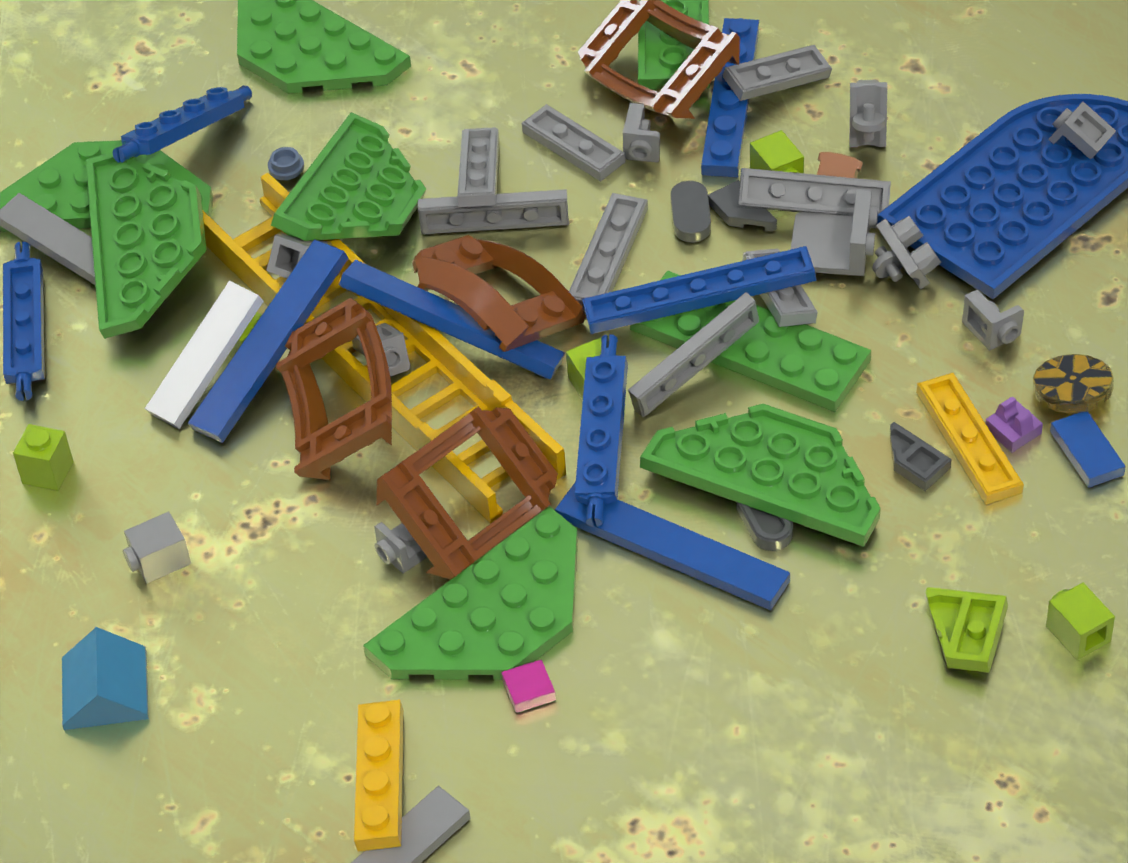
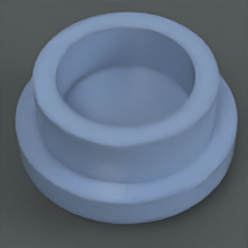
M281 147L272 152L268 161V170L270 175L276 179L291 180L303 172L304 160L294 148Z

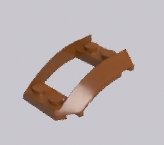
M621 0L578 53L585 65V72L623 98L633 103L644 104L646 109L673 118L695 119L689 110L693 103L700 98L702 92L722 71L727 62L739 65L740 37L735 32H731L730 35L722 33L718 27L695 20L675 10L661 0ZM646 21L677 41L694 49L659 92L646 88L608 67L617 59L621 50L640 31L641 26Z
M467 235L420 250L412 261L414 273L418 272L419 277L417 287L425 291L434 290L462 307L484 330L491 329L502 341L499 347L503 352L582 324L586 320L581 304L548 269L532 257L512 247L492 241L475 239ZM501 267L523 279L540 295L510 305L496 289L476 274Z
M351 297L293 331L285 345L290 350L287 357L276 363V369L282 373L292 406L295 426V449L300 452V464L294 467V473L299 477L330 480L332 465L373 444L376 440L382 438L392 446V389L386 355L372 315ZM359 336L368 366L371 400L328 424L323 399L310 363L323 358L327 353Z
M478 406L397 466L377 479L376 506L386 500L434 565L426 573L451 580L551 505L548 499L550 490L556 485L558 473L511 409L496 407L492 411L481 410ZM478 433L525 498L467 540L420 477V474Z

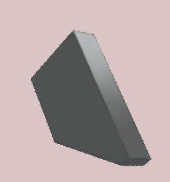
M739 180L708 194L709 206L728 226L744 228V224L764 226L765 231L777 229V219L767 209L738 207Z
M896 422L890 424L894 471L926 491L951 469L952 459Z

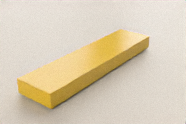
M954 373L917 383L916 393L985 505L1022 494L1023 482Z

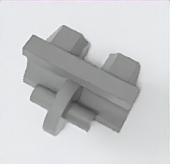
M858 80L857 83H850L849 146L875 145L886 147L887 82Z
M908 216L892 226L886 219L878 223L876 226L892 250L887 251L884 246L876 249L875 254L878 258L872 267L876 276L879 278L890 276L896 282L903 277L900 269L904 267L920 290L930 284L925 275L931 272L941 261L928 242L913 252H909L907 247L923 237V234L912 218Z

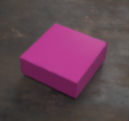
M542 659L501 672L502 681L516 713L556 701L555 690Z

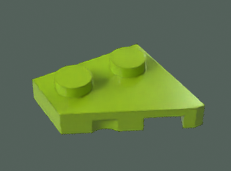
M927 587L926 597L947 667L990 673L1008 609L1007 597Z

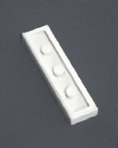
M229 281L145 409L151 415L180 429L264 302L262 298Z

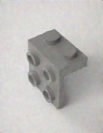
M856 190L853 215L812 212L797 213L794 221L791 249L807 246L816 273L864 276L866 256L874 255L875 233H869L870 228H877L878 206L871 205L872 190Z

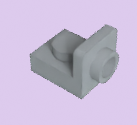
M1082 102L1073 112L1066 108L1053 122L1052 125L1057 130L1048 140L1054 144L1064 135L1088 158L1092 159L1116 130L1086 103Z
M630 103L623 129V152L625 153V159L659 162L660 133L658 131H650V120L645 119L644 104Z
M978 289L965 295L962 323L989 351L1002 344L1011 343L1021 335L1024 310L1019 305L1000 313L996 304L988 301Z
M387 323L377 325L376 328L384 348L390 377L408 371L410 369V362L403 333ZM356 336L352 340L353 349L365 356L360 338Z
M382 522L374 526L377 541L374 545L375 550L386 564L392 563L404 574L427 558L403 523L392 530Z

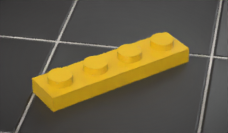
M400 699L358 704L354 842L358 852L401 847L404 710Z

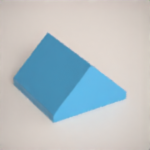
M95 627L62 657V726L64 730L149 719L147 651L145 646Z

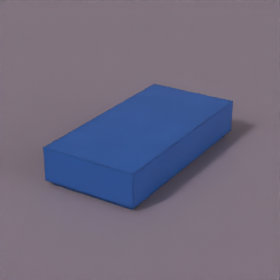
M1087 410L1051 422V434L1088 488L1124 476L1125 464Z

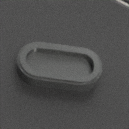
M682 181L676 184L671 190L674 233L680 240L685 242L702 241L711 232L707 189L703 184L696 181Z
M736 502L737 511L753 542L758 547L768 551H777L790 544L793 537L792 521Z

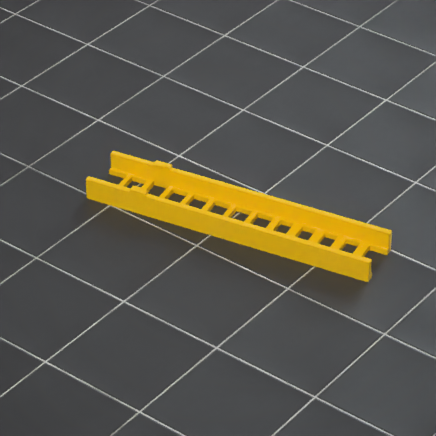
M267 172L260 176L264 194L260 198V204L272 217L234 239L204 211L203 221L206 246L269 306L287 278L280 276L274 279L267 273L266 270L272 249L255 259L246 251L282 231L271 226L274 213L290 192ZM340 239L323 240L328 242V245L345 251L349 259L314 310L347 291L339 283L342 274L354 260L366 264ZM354 293L358 297L354 299L365 310L371 309L382 319L375 324L376 326L387 323L402 332L407 353L410 354L415 351L427 362L391 385L392 428L416 451L478 406L481 410L492 411L496 407L509 408L558 473L557 480L566 475L564 448L512 400V396L494 379L490 380L438 330ZM310 314L304 325L315 318ZM352 341L344 343L327 353L322 359L366 402L370 401L371 387L367 364L363 365L352 355L356 351L353 349ZM437 372L450 384L410 410L397 398ZM460 394L474 406L438 430L432 429L426 422L423 423L420 420ZM480 440L458 455L453 451L432 467L488 522L492 523L503 515V509L497 504L496 493L491 487L509 475L501 465L480 478L467 466L490 451L485 442Z

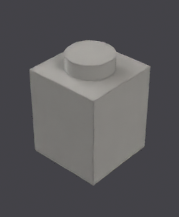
M285 233L275 235L266 271L288 278L314 240L304 241ZM318 240V241L323 242V243H325V244L328 243V242L323 241V240Z
M169 511L124 531L128 547L122 550L125 560L132 572L139 570L146 584L191 564L185 538Z

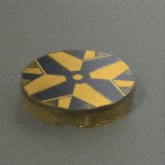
M1070 354L1057 356L1040 365L1033 376V390L1036 399L1040 403L1041 400L1047 402L1048 408L1057 412L1079 413L1097 408V402L1104 399L1105 403L1111 397L1114 389V377L1111 368L1102 360L1089 355Z

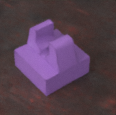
M1010 397L999 404L996 412L986 418L985 422L994 438L1011 453L1042 434L1043 423L1014 397Z

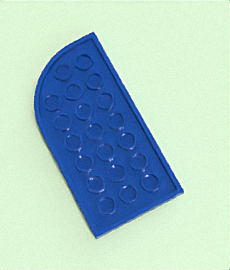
M1065 94L1045 97L1021 105L999 118L880 212L877 224L886 219L892 226L910 216L923 234V237L910 245L916 250L928 242L941 261L940 266L991 299H994L1128 188V101L1103 95ZM1082 102L1086 103L1116 130L1092 159L1088 158L1064 135L1054 144L1048 140L1057 130L1052 125L1053 122L1066 108L1073 112Z

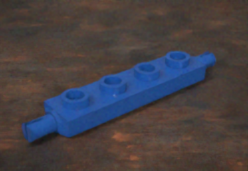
M245 85L234 91H228L224 87L211 88L206 91V95L200 98L184 101L182 107L161 112L159 118L151 122L139 123L135 125L134 130L122 135V146L113 149V158L118 163H123L133 156L151 155L245 108L244 101L252 98V91Z
M22 241V248L20 242H17L14 246L15 259L3 264V375L6 384L16 383L15 397L20 401H24V393L26 400L32 398V381L45 379L43 268L40 259L30 258V244Z
M607 334L601 337L600 356L586 358L575 496L577 502L588 505L586 524L591 527L595 526V522L597 527L603 525L604 505L615 502L618 499L628 362L626 356L616 355L618 338L612 334L609 335V340Z

